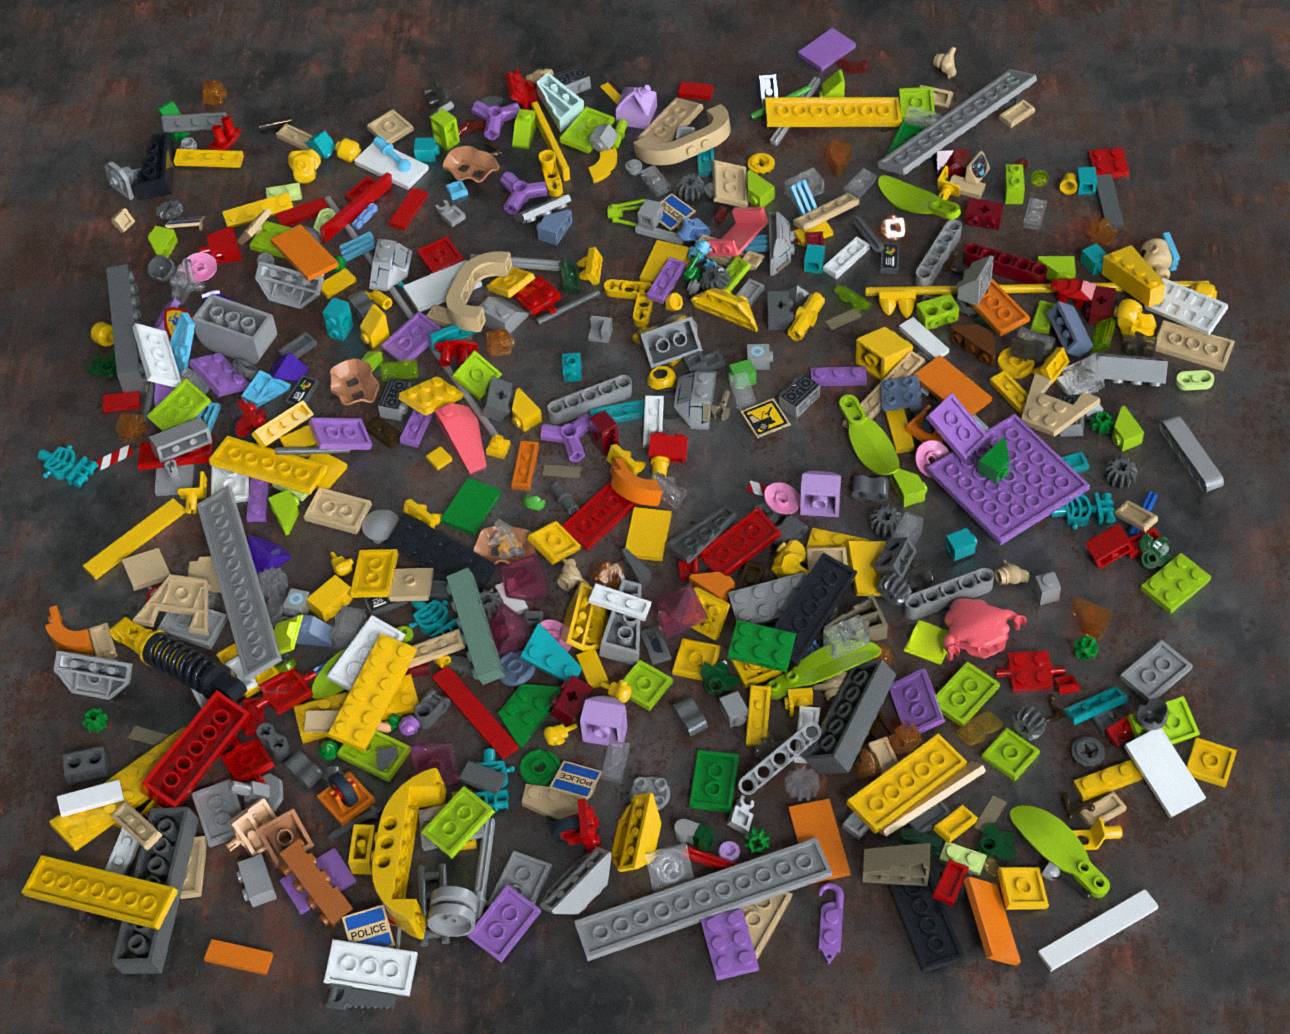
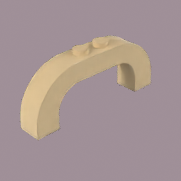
M720 104L706 110L709 125L675 141L659 143L646 136L633 142L636 157L651 165H670L718 146L728 138L731 132L727 109Z
M510 252L484 253L470 259L460 268L446 296L449 317L455 326L466 331L481 332L486 322L483 307L466 305L475 285L480 280L491 276L508 277L512 268Z

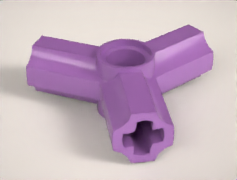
M477 100L473 105L472 114L487 121L484 136L489 140H495L499 137L504 122L516 118L520 107L518 103H514L501 108L499 106H489Z
M509 172L504 173L500 179V184L511 193L503 206L504 210L510 215L517 214L523 203H526L529 198L547 196L546 182L527 184Z
M583 413L571 424L563 426L543 424L540 438L541 440L562 443L566 449L569 461L579 462L585 457L580 438L590 430L589 418L591 416Z

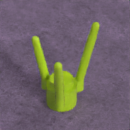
M645 199L608 205V219H613V223H622L636 227V223L619 218L623 217V211L639 210L642 207L625 206L643 203Z

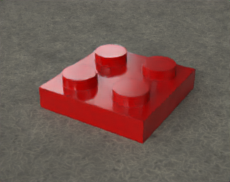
M1123 147L1088 150L1089 162L1091 167H1095L1096 175L1112 174V178L1129 177V168Z
M448 236L416 250L417 255L431 274L464 261L463 256Z

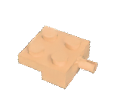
M263 797L228 821L236 837L226 844L230 852L239 845L245 847L252 857L264 851L256 829L277 817Z

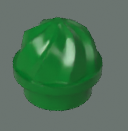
M333 256L338 261L339 266L331 271L338 273L346 268L347 263L343 256Z
M331 740L323 741L318 748L320 757L327 761L335 759L339 751L338 745Z

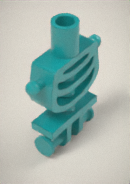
M67 445L66 448L58 447L54 453L44 449L38 453V459L45 462L43 466L46 473H43V478H48L49 475L57 480L66 478L69 485L72 486L73 484L77 488H81L83 482L89 480L87 475L92 476L94 469L98 468V464L93 460L89 462L86 456L78 462L71 445Z
M1099 492L1095 493L1094 505H1091L1089 499L1082 494L1050 514L1051 517H1065L1066 524L1072 526L1073 530H1077L1078 526H1086L1090 521L1091 513L1095 512L1098 525L1103 524L1105 516L1106 523L1111 524L1116 521L1114 517L1115 508H1113L1114 502L1111 500L1110 493L1102 494V500H1100Z
M434 599L428 604L425 601L411 602V605L417 610L413 614L414 623L409 624L411 629L417 626L421 633L431 634L430 639L460 629L458 628L456 618L447 623L449 621V613L446 607L448 605L447 600H443L440 603Z
M491 748L483 750V762L476 763L506 774V779L501 789L508 784L507 772L515 771L514 766L506 768L504 761H496L495 750ZM500 790L497 795L488 791L474 793L491 808H495V812L498 809H509L508 790Z

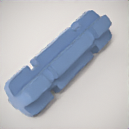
M370 203L351 223L352 227L359 230L373 216L372 214L377 212V205Z

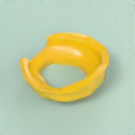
M655 367L648 375L647 384L655 390L671 388L676 381V374L670 367ZM665 370L668 374L662 379H657L654 377L653 372Z

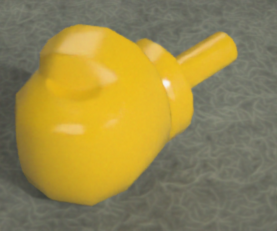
M334 552L330 553L333 558L331 560L332 567L338 576L343 577L352 572V565L354 564L352 558L345 559L343 556L337 557Z
M620 679L618 683L612 682L611 685L604 682L600 684L601 687L609 690L608 695L619 699L622 703H626L629 700L632 689L627 685V681Z
M575 723L564 727L563 724L546 727L543 733L544 738L549 745L560 746L565 742L564 738L568 737V732L577 728V724Z

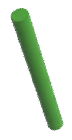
M807 85L785 97H800L812 91L810 85ZM765 107L751 113V119L754 120L766 114Z

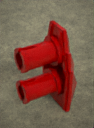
M231 116L221 118L225 132H223L222 125L212 126L211 129L215 139L207 149L229 150L237 141L242 129L233 126Z
M1074 278L1052 280L1050 289L1057 291L1056 302L1067 303L1068 298L1075 299L1074 306L1077 308L1084 307L1085 301H1092L1096 284Z
M467 339L435 343V351L441 353L439 364L443 367L450 366L451 356L458 358L457 366L460 367L474 350L478 353V343Z

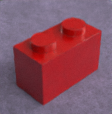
M663 432L650 434L649 461L653 457L662 456L668 458L671 463L686 464L688 437L679 433L674 434V436L666 435Z
M1120 524L1109 527L1105 532L1091 537L1085 543L1099 569L1134 550L1131 541Z

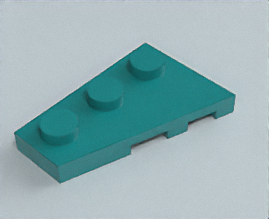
M538 623L520 659L562 682L564 680L569 681L572 675L578 678L582 667Z

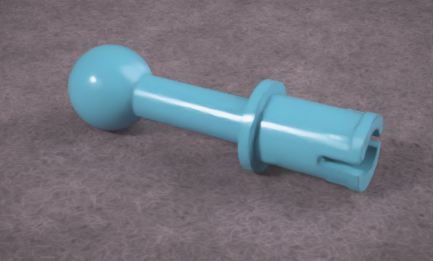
M377 136L374 139L373 144L382 151L383 155H389L397 163L399 171L406 172L410 170L411 163L397 155L393 151L392 144L387 143L382 136Z

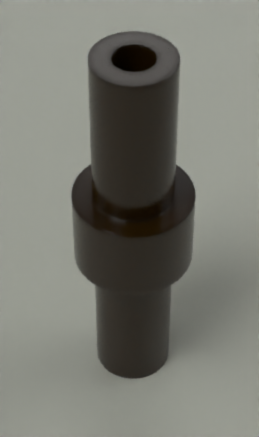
M291 117L275 118L269 122L260 123L259 128L260 130L277 129L282 125L293 122Z

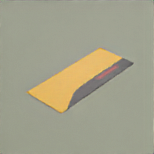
M612 80L601 85L600 87L618 105L622 91Z

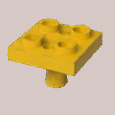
M696 587L692 591L682 623L713 640H717L730 604Z
M730 659L745 689L751 687V685H757L782 675L781 671Z

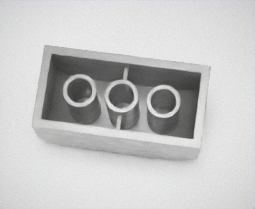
M213 294L209 295L192 318L195 323L194 328L197 337L204 346L216 353L221 352L223 355L233 359H245L253 364L258 363L277 336L272 314Z

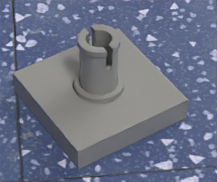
M168 460L164 464L165 468H157L155 481L156 496L179 495L177 492L179 488H194L195 464L177 466L175 460H172L173 465Z

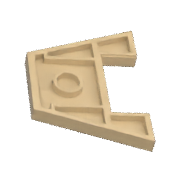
M1035 373L1021 420L1027 426L1055 437L1101 403L1100 398L1083 392L1074 405L1044 394L1052 384L1051 379Z
M170 574L135 616L133 622L142 626L153 627L159 611L193 616L189 627L190 633L209 636L207 580Z

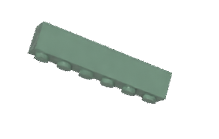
M469 568L446 576L448 581L446 588L449 595L453 597L451 605L459 616L456 618V621L464 633L461 634L464 645H467L469 651H466L470 663L473 662L474 668L471 670L476 680L479 679L485 685L505 677L474 575Z

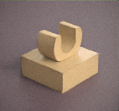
M121 208L111 218V222L121 233L125 232L135 222L126 208Z

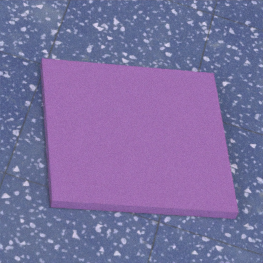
M1016 414L1011 415L985 431L989 437L965 460L962 461L952 451L926 467V472L1000 546L1090 489V485ZM1005 438L1009 455V474L1005 479H1001L995 484L978 473L979 460L996 443Z

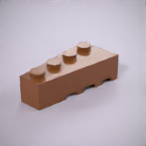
M299 838L279 853L280 866L278 868L285 877L289 876L291 878L293 888L298 893L302 892L306 897L305 902L309 908L317 910L320 914L318 918L324 926L329 925L333 929L343 921L342 917L352 914L353 908L337 886H330L331 879L325 870L317 868L316 858L311 852L306 853L302 845L305 843Z

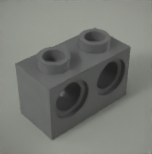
M908 537L889 538L874 568L881 578L888 572L896 573L903 578L917 550Z
M92 747L88 750L73 751L63 755L64 776L69 786L110 777L109 759L104 747Z

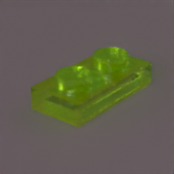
M837 285L834 290L839 294L840 299L846 302L850 301L857 310H870L872 306L871 302L846 286Z
M1112 317L1097 323L1092 341L1093 347L1090 349L1093 353L1109 349L1116 321Z
M417 359L380 363L382 382L388 381L389 378L399 380L419 378Z

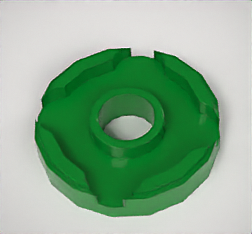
M541 749L531 751L521 760L520 776L526 784L548 787L560 768V762L551 751H541ZM539 765L545 767V770L542 772H537L534 769Z

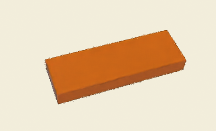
M520 441L511 483L512 489L530 491L539 442Z
M211 939L204 959L205 962L266 975L273 959V953Z

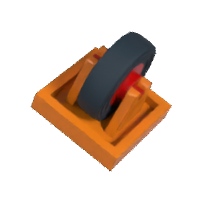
M941 401L936 402L932 407L928 405L906 425L905 431L922 443L935 440L943 444L945 440L925 418Z
M350 771L344 776L339 772L331 775L328 778L330 786L317 795L318 801L342 827L375 803V798Z

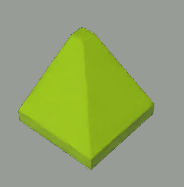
M368 351L361 360L369 363L373 368V372L383 361L382 353L379 351Z

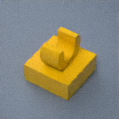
M500 435L493 436L486 449V454L504 459L511 446L510 440H506Z

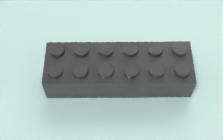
M883 659L867 661L849 669L820 727L821 736L811 745L804 759L819 775L847 773L852 768L853 762L860 752L861 746L896 677L895 672Z

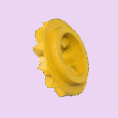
M766 153L754 154L748 160V168L757 175L759 173L764 175L765 172L770 173L775 166L774 158Z

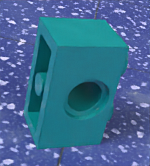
M333 297L322 313L328 336L344 341L354 327L349 302Z

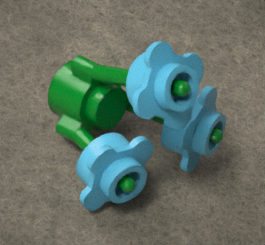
M701 239L700 242L695 240L697 242L696 246L689 247L688 258L691 261L682 273V277L688 282H694L695 278L699 282L702 278V275H699L700 270L695 264L705 259L703 256L707 255L709 250L713 251L709 248L711 244L707 240ZM706 258L705 261L707 263L703 267L704 269H710L711 264L716 266L717 263Z

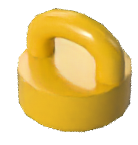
M671 293L667 295L665 300L666 310L677 311L682 308L683 300L680 294Z

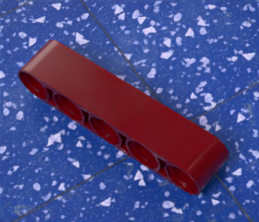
M968 243L964 246L963 263L968 267L975 261L993 256L992 274L1024 284H1046L1048 268L1044 264L975 243Z

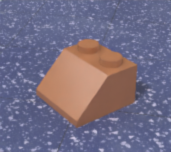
M294 809L256 829L263 850L274 869L280 866L279 853L297 839L301 838L305 843L302 845L305 852L311 850L314 846Z

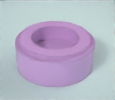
M726 841L719 846V857L733 862L738 860L740 849L735 842Z

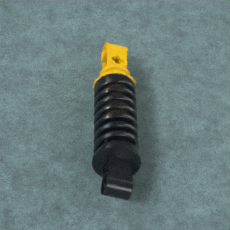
M123 617L109 629V633L114 640L134 650L135 653L140 655L141 661L145 662L146 665H151L162 673L180 681V683L202 694L208 700L216 690L233 702H236L247 692L245 684L240 679L231 676V670L227 665L216 662L212 658L200 654L199 651L193 650L190 646L178 642L177 639L171 638L163 630L154 632L151 629H145L127 617Z

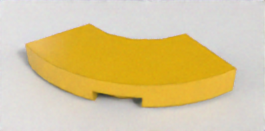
M616 148L600 152L599 161L588 168L593 183L607 178L614 167H616Z

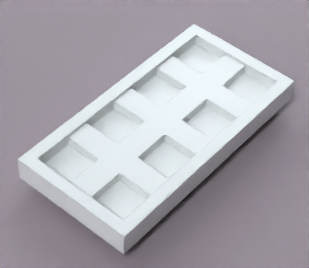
M1163 278L1162 281L1165 283L1163 302L1149 308L1144 305L1145 309L1209 336L1228 309V304Z

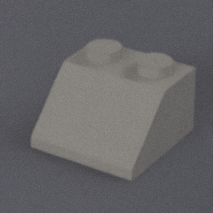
M993 256L975 261L969 269L965 270L963 280L959 281L956 287L958 300L978 306L992 281Z
M487 297L479 305L484 310L486 319L484 325L505 337H508L529 316V312L501 297Z

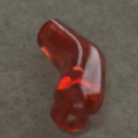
M841 58L838 61V65L848 74L865 73L869 69L868 61L862 60L860 63H853Z
M483 119L464 121L458 126L459 137L475 129H478L480 132L485 131V121Z

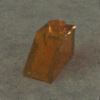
M833 139L832 143L827 145L825 154H827V163L837 179L841 177L852 158L853 144Z
M1076 596L1073 600L1072 612L1082 633L1101 640L1111 622L1113 611Z

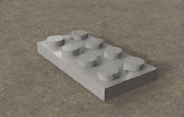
M805 572L728 592L736 622L741 620L763 625L778 621L805 581Z

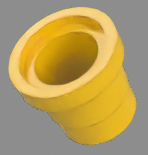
M544 150L539 153L542 169L544 171H552L555 167L556 155L551 150Z
M1073 173L1064 175L1060 183V190L1064 194L1076 192L1078 187L1076 175Z
M662 456L653 457L651 459L652 476L657 479L666 478L670 460Z

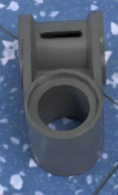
M434 689L430 690L414 708L415 718L420 724L419 728H430L447 711L450 706V699L438 695Z

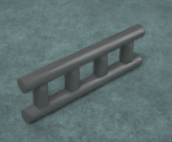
M444 863L438 864V871L425 872V866L417 867L418 904L426 919H428L429 913L427 911V900H430L433 892L426 891V881L438 880L439 888L446 887L447 872L446 864ZM426 921L424 939H420L421 947L428 946V939L441 938L442 944L450 943V936L440 935L432 930H428V922Z

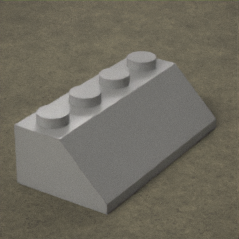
M1090 352L1089 377L1093 378V381L1096 382L1112 379V383H1123V380L1131 381L1130 384L1134 385L1150 382V386H1161V383L1166 384L1168 361L1165 358Z

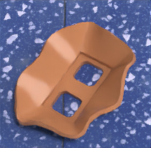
M461 146L452 149L447 154L442 168L449 170L457 180L471 179L480 183L490 173L499 170V164L490 153L480 151L472 146ZM462 165L469 166L466 172L458 170ZM479 170L484 173L480 178L472 176L475 171Z
M361 359L343 361L334 366L329 372L330 391L340 398L343 405H353L362 401L374 402L379 389V382L372 375V366ZM354 378L358 380L359 383L357 385L348 387L346 384L348 380ZM362 391L364 397L355 400L352 398L351 395L353 393Z
M497 526L483 529L479 533L473 549L474 552L495 564L505 562L511 567L521 566L536 559L535 547L527 540L528 535L532 532L512 526ZM515 533L516 540L522 543V547L518 548L522 550L519 558L510 557V554L502 551L501 556H491L492 548H498L501 544L500 536L509 537Z

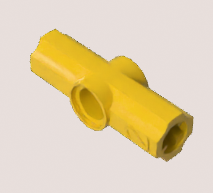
M820 293L810 294L803 307L800 306L798 308L795 320L788 330V335L792 340H802L809 327L815 325L818 313L825 303V298Z

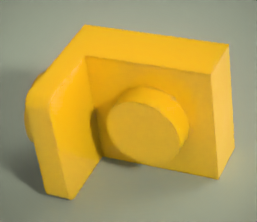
M812 688L788 689V697L784 698L785 710H789L790 716H794V706L813 705Z

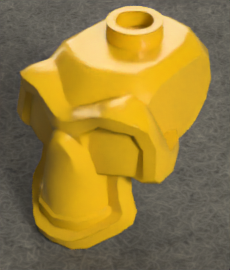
M312 149L292 151L288 156V165L293 170L294 180L302 184L315 180L316 169L321 163L320 156Z
M1133 299L1122 300L1119 307H1115L1114 317H1117V326L1120 328L1121 334L1131 338L1135 336L1136 332L1144 336H1153L1156 328L1154 316L1152 314H1142L1141 304Z
M790 540L787 543L782 542L776 549L778 554L774 558L771 570L779 579L805 572L807 578L808 570L800 565V562L804 561L806 556L804 546L797 540Z

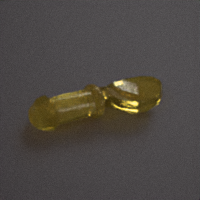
M988 858L984 863L985 870L988 874L995 877L994 882L997 883L1002 894L997 874L999 865L994 859Z

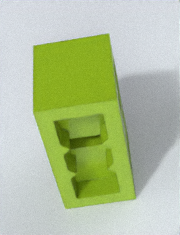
M443 108L430 117L433 137L436 138L437 144L448 151L460 143L456 117Z
M1023 164L1005 165V204H1023L1025 191Z
M951 293L917 303L916 316L927 330L934 329L938 326L958 321L959 307Z

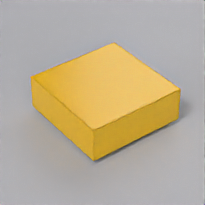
M440 446L426 455V460L438 471L452 462V457Z

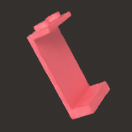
M735 207L732 210L736 222L721 239H705L711 244L709 248L713 250H709L708 255L738 256L769 223L764 207Z

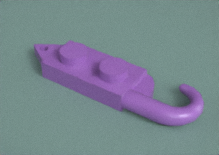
M834 883L824 884L818 893L819 896H822L823 892L827 889L835 892V902L826 903L821 908L819 951L822 952L828 964L841 951L844 893L841 887Z

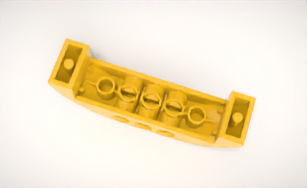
M431 768L412 777L392 795L381 815L378 832H375L374 835L375 850L371 853L373 883L392 921L402 931L417 939H424L427 919L416 899L405 898L420 808L443 805L446 800L447 789L437 768Z

